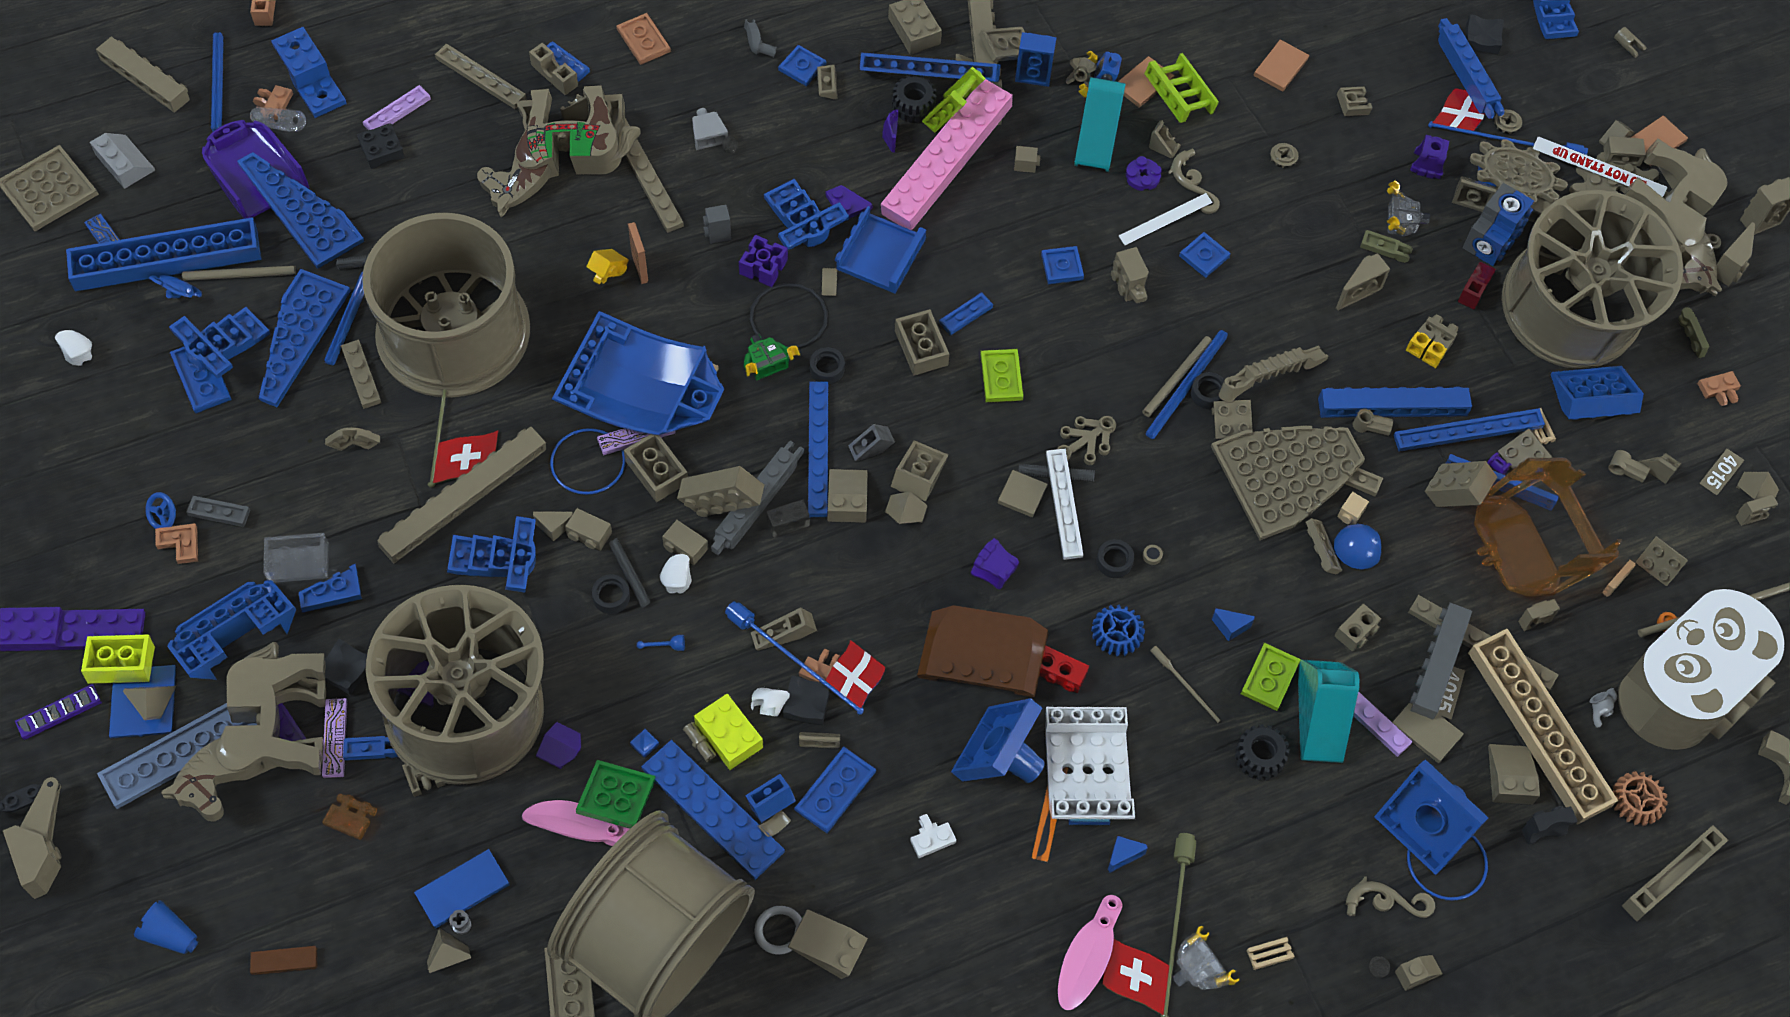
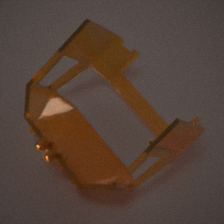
M1527 458L1492 486L1481 505H1477L1474 525L1485 545L1479 548L1477 553L1481 556L1490 555V557L1483 559L1482 563L1484 566L1494 564L1507 590L1529 597L1555 595L1598 572L1619 556L1617 549L1621 545L1622 539H1618L1606 549L1602 547L1570 487L1586 475V473L1581 469L1576 471L1571 467L1572 463L1566 458ZM1525 480L1502 495L1492 496L1509 481ZM1540 480L1559 495L1589 554H1579L1566 565H1560L1558 567L1559 570H1557L1527 511L1510 499L1513 495ZM1573 576L1568 580L1564 581L1563 583L1559 584L1560 577Z

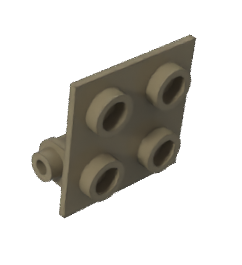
M1251 400L1213 402L1212 415H1214L1216 439H1223L1245 430H1252Z
M1527 429L1498 450L1505 461L1512 464L1511 468L1520 479L1526 477L1539 466H1546L1548 464L1547 461L1552 458L1530 429Z
M1656 536L1635 563L1665 586H1668L1688 560Z

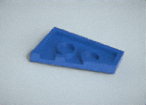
M356 564L349 566L350 569L341 574L340 572L335 573L333 578L325 582L320 581L300 591L299 599L302 612L362 599Z

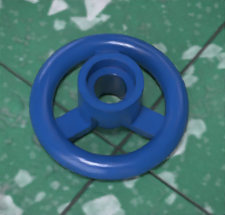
M162 492L152 494L146 503V516L153 528L171 527L175 521V505L172 499ZM162 498L163 502L160 506L152 505L155 499ZM152 512L156 513L159 517L161 525L154 520Z

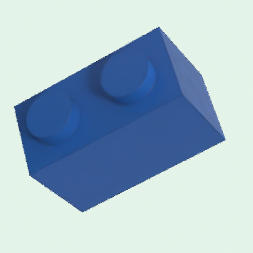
M781 774L745 795L752 811L761 823L796 801L790 786Z

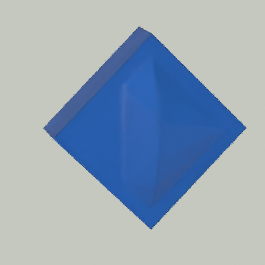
M644 729L630 742V745L645 758L659 745V742Z

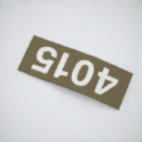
M1726 449L1700 484L1715 495H1718L1743 463L1744 459Z
M1453 667L1438 711L1439 715L1452 720L1465 670Z

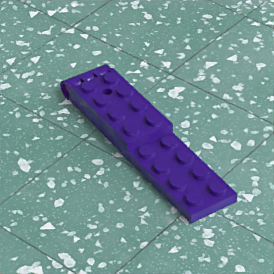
M60 607L0 608V651L85 650L87 636L143 635L145 611L144 609L62 610Z

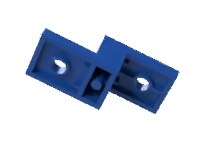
M304 27L271 40L273 47L289 71L293 85L314 118L347 104L346 99L329 74L326 61ZM294 46H299L298 49H291ZM320 95H327L323 99L318 98Z

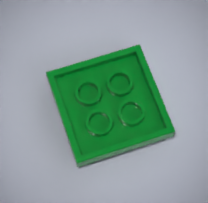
M597 760L577 805L576 814L630 829L639 822L655 783V776Z

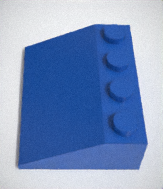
M1622 366L1551 372V378L1561 409L1568 419L1577 420L1579 418H1596L1621 414L1631 415L1641 411L1644 393Z

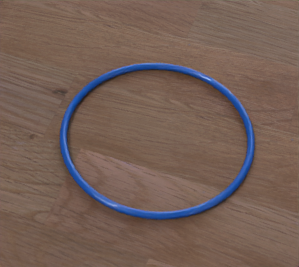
M581 429L569 433L557 443L551 455L550 467L554 478L562 487L577 494H595L610 488L619 480L624 471L626 462L624 449L621 450L623 456V464L619 475L608 486L596 491L583 492L571 489L564 485L558 479L554 471V454L559 445L565 439L574 434L586 431L608 434L605 431L599 429Z
M1473 835L1472 838L1483 853L1485 871L1480 884L1472 892L1463 896L1445 897L1433 893L1423 886L1413 872L1410 850L1407 852L1408 867L1416 883L1430 895L1444 900L1464 899L1476 893L1485 882L1488 872V861L1483 846Z

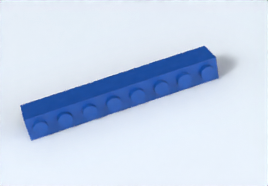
M861 53L860 70L960 79L973 66L990 82H999L1000 65L992 63Z
M1462 387L1326 388L1321 390L1318 398L1321 418L1356 417L1361 409H1368L1374 415L1381 417L1468 416L1472 408L1469 388Z

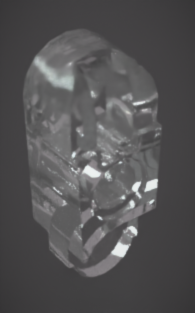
M256 107L250 112V118L253 122H261L273 129L289 132L300 131L306 125L305 115L298 110ZM275 114L278 116L277 122L274 121ZM294 117L298 118L297 124L293 123Z

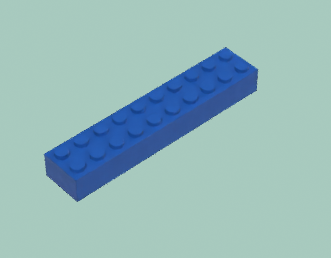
M253 217L66 249L68 278L75 291L149 279L152 275L160 277V275L168 276L185 271H197L261 260L258 230Z

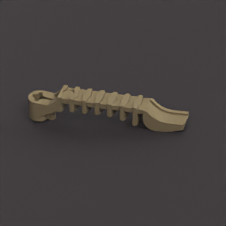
M1319 346L1308 350H1302L1299 347L1289 352L1285 351L1281 355L1276 354L1275 357H1269L1267 360H1261L1259 363L1254 362L1250 366L1246 365L1236 375L1227 377L1221 387L1219 397L1225 402H1233L1237 396L1248 388L1253 387L1255 381L1261 383L1263 378L1268 380L1271 375L1276 377L1279 372L1281 374H1285L1286 371L1299 372L1302 363L1305 369H1311L1326 361L1329 356L1325 355Z

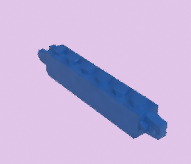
M1447 18L1441 19L1438 26L1440 33L1438 38L1439 45L1478 112L1481 114L1485 113L1488 119L1494 117V110L1499 117L1503 116L1504 108L1500 102L1502 98L1459 25H1452Z

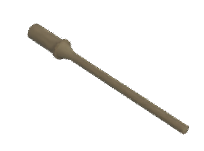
M1154 646L1150 651L1163 664V667L1171 670L1219 723L1221 720L1173 668L1171 660L1157 646Z

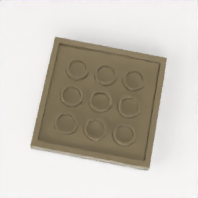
M60 145L0 178L1 190L34 232L99 195L94 186Z

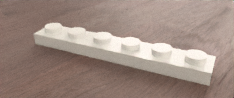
M1066 449L1046 451L1063 559L1083 558Z

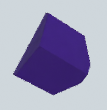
M898 110L889 113L883 126L882 137L891 152H895Z
M556 722L544 735L536 757L561 769L565 764L573 760L580 751L581 734Z

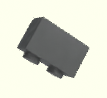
M727 205L705 208L706 216H703V229L705 237H709L710 244L731 240L730 217Z

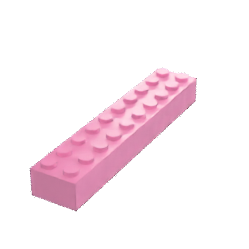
M986 79L974 89L966 99V104L950 118L881 203V214L896 224L913 230L1012 107V94Z

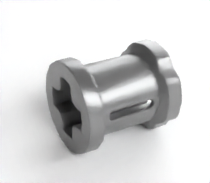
M456 910L450 915L449 921L455 933L465 934L470 930L471 921L467 913L463 910ZM460 919H463L464 921L461 922V925H458Z

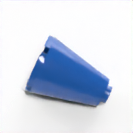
M158 900V903L155 902L141 920L143 921L142 928L137 926L134 937L138 940L182 954L192 953L198 944V941H196L197 935L161 900Z

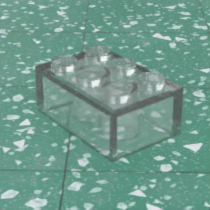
M325 533L264 537V575L267 580H272L276 583L328 578L329 543Z

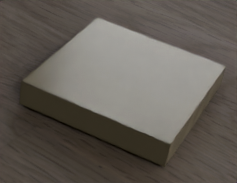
M1012 470L998 499V504L1033 517L1048 484Z

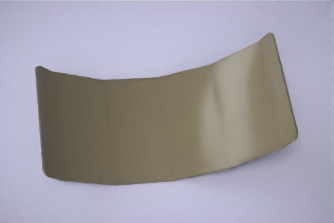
M823 268L822 295L836 296L837 269Z
M781 810L768 821L757 826L767 837H770L781 831L791 820Z

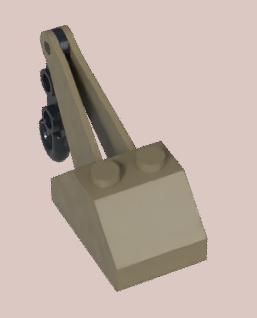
M53 777L47 778L42 786L37 784L29 785L6 795L0 801V812H15L31 805L21 826H12L3 830L20 884L34 899L47 894L61 868L59 859L62 858L58 847H54L52 842L61 785Z

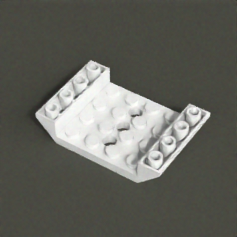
M1046 707L1045 744L1049 810L1052 819H1135L1134 799H1131L1126 740L1128 726L1126 707ZM1070 767L1073 773L1065 774L1062 769ZM1084 767H1090L1093 770V773L1086 774L1083 772L1082 769ZM1110 767L1113 773L1106 774L1103 772V768Z

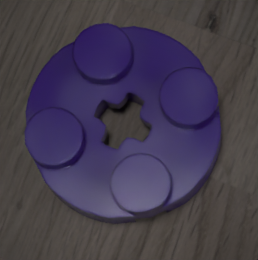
M1140 156L1127 166V182L1132 188L1139 191L1148 188L1152 190L1160 182L1161 167L1154 161Z

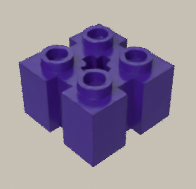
M754 235L749 244V252L745 251L739 261V274L750 279L756 276L759 278L760 283L773 287L778 278V270L782 271L788 261V248L774 243L773 246L769 245L767 239Z

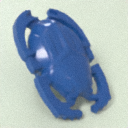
M155 275L149 277L153 282L163 285L167 289V298H180L181 296L192 298V295L202 296V292L199 289L176 277L160 275V278Z

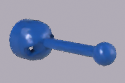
M684 635L673 636L671 641L644 643L638 641L636 644L639 649L648 646L670 645L674 650H685Z

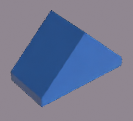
M1216 608L1212 621L1225 638L1230 641L1251 628L1254 616Z
M1117 836L1108 867L1109 872L1144 856L1148 849L1147 845Z

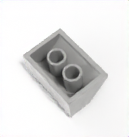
M104 133L90 142L95 155L124 189L155 171V168L126 135Z

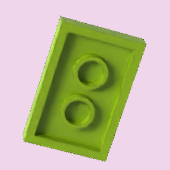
M1018 349L981 351L986 402L1023 400Z
M1264 643L1241 695L1277 711L1301 659Z

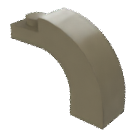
M1771 730L1763 738L1758 754L1774 761L1781 768L1784 774V785L1779 802L1787 805L1790 802V740Z

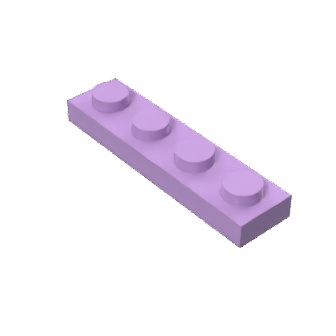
M1358 692L1353 716L1398 757L1411 745L1412 741Z

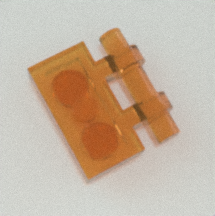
M339 793L336 800L342 803L341 806L332 804L322 823L325 826L361 840L370 824V820L365 818V815L375 816L377 808L372 807L366 801L360 802L355 800L354 796L349 794L346 796ZM350 807H353L355 809H358V812L356 814L351 811H348V809Z

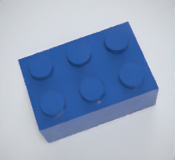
M1022 32L1015 82L1049 87L1056 37Z

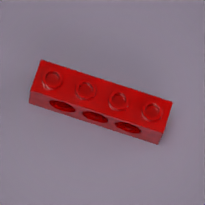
M1045 646L1042 663L1048 662L1051 666L1046 667L1042 664L1039 676L1044 677L1050 683L1061 685L1067 691L1078 693L1088 673L1089 665ZM1064 670L1067 671L1069 674L1063 675L1060 671Z

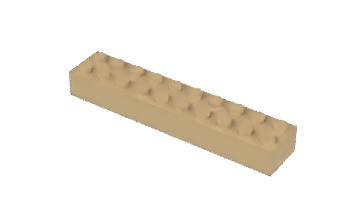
M1505 629L1473 645L1468 654L1565 807H1572L1578 821L1576 824L1578 825L1612 807L1618 799L1509 630Z

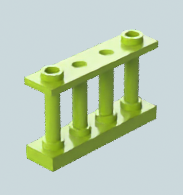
M1183 53L1179 54L1175 64L1162 68L1155 60L1149 62L1144 73L1180 123L1186 122L1190 111L1205 107L1210 114L1214 113L1219 101ZM1178 70L1182 77L1169 80L1165 74ZM1188 83L1191 87L1189 90L1178 92L1174 86ZM1196 95L1200 100L1199 102L1187 104L1183 98Z
M972 66L943 94L945 99L922 122L935 133L966 104L967 101L964 99L986 78Z

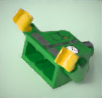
M757 334L750 339L752 345L748 347L743 367L746 370L747 376H750V373H754L756 380L789 368L788 357L790 360H793V356H799L800 353L797 346L787 347L780 342H775L770 337L762 340L761 336Z

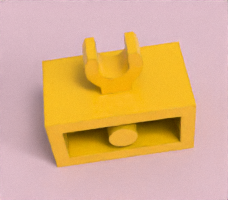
M613 249L593 251L586 267L596 273L593 279L594 282L605 284L608 277L622 276L627 269L626 265L629 260Z

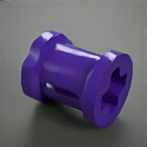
M1496 452L1487 463L1498 473L1504 475L1512 464L1510 462L1507 463Z

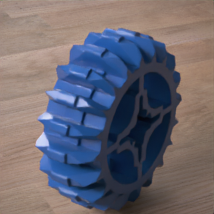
M1120 604L1117 605L1116 609L1112 605L1109 606V610L1106 608L1102 609V613L1098 612L1092 624L1094 626L1091 629L1093 632L1092 637L1096 640V646L1102 645V651L1108 649L1109 655L1112 652H1115L1116 656H1119L1120 652L1124 656L1127 655L1128 651L1133 653L1135 648L1138 649L1140 647V642H1143L1145 629L1142 628L1144 626L1143 621H1139L1140 615L1134 616L1135 611L1129 612L1127 606L1121 609ZM1106 622L1109 628L1107 633L1103 630V625ZM1130 627L1133 630V636L1131 638L1128 637L1127 632Z

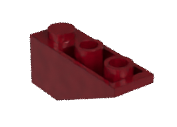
M1479 262L1463 289L1458 302L1475 309L1496 269Z

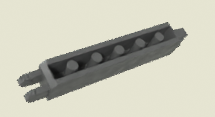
M789 441L784 448L781 447L757 477L765 485L760 505L729 512L715 530V537L713 538L715 542L711 546L713 553L719 555L724 548L733 549L795 471L797 461L804 453V448L799 447L793 454L790 451L795 443Z

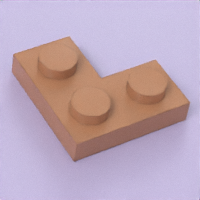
M195 523L155 529L157 549L176 547V561L178 564L198 561L197 526Z

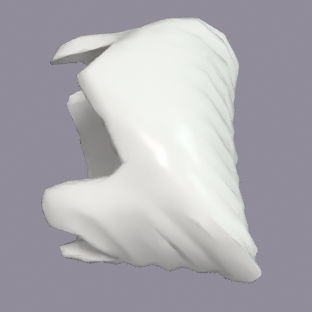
M64 330L57 333L55 340L60 346L66 361L72 365L82 366L84 361L92 359V342L88 338L73 330Z
M685 554L670 557L661 571L660 580L669 593H684L691 584L690 559Z
M757 688L752 695L751 709L753 710L754 706L760 705V714L778 716L790 694L783 690Z

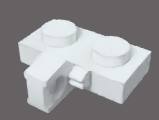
M927 814L919 817V822L922 826L919 829L920 834L910 838L918 858L953 845L957 841L948 822L937 826L936 822L931 823Z

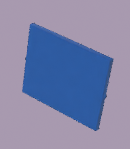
M175 665L152 667L149 682L113 683L110 738L142 737L173 732L175 690L162 717L153 720H144L123 690L136 687L175 686Z

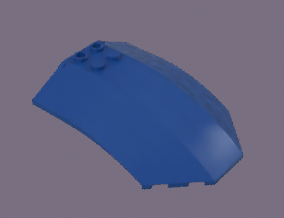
M599 311L552 400L621 428L662 435L709 421L724 388L718 380L712 361L708 358L705 346H695L663 338Z

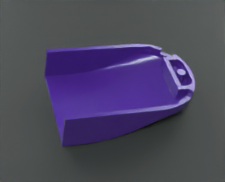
M239 120L225 124L208 136L207 143L202 148L203 158L208 168L244 219L255 217L271 208L238 165V160L252 152L270 163L278 171L284 172L290 179H294L306 188H310L302 167L270 128L261 122L254 121L250 123Z

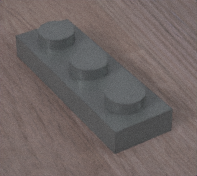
M193 496L186 513L191 517L244 527L251 510L247 506Z

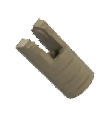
M1626 27L1619 30L1614 37L1635 58L1638 56V52L1632 47L1634 44L1642 51L1647 48Z

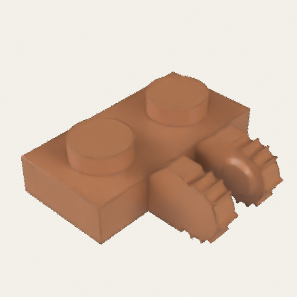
M275 85L272 93L267 89L259 88L257 94L261 97H255L253 102L255 105L263 107L261 111L262 116L280 120L293 92L292 89Z
M1733 371L1701 379L1697 383L1706 399L1715 396L1721 406L1728 405V399L1731 403L1738 402L1736 390H1739L1741 385Z
M824 649L818 661L807 657L804 664L826 680L840 655L835 654L830 666H828L824 662L829 655V650ZM801 668L799 672L800 677L809 681L820 682L804 668Z

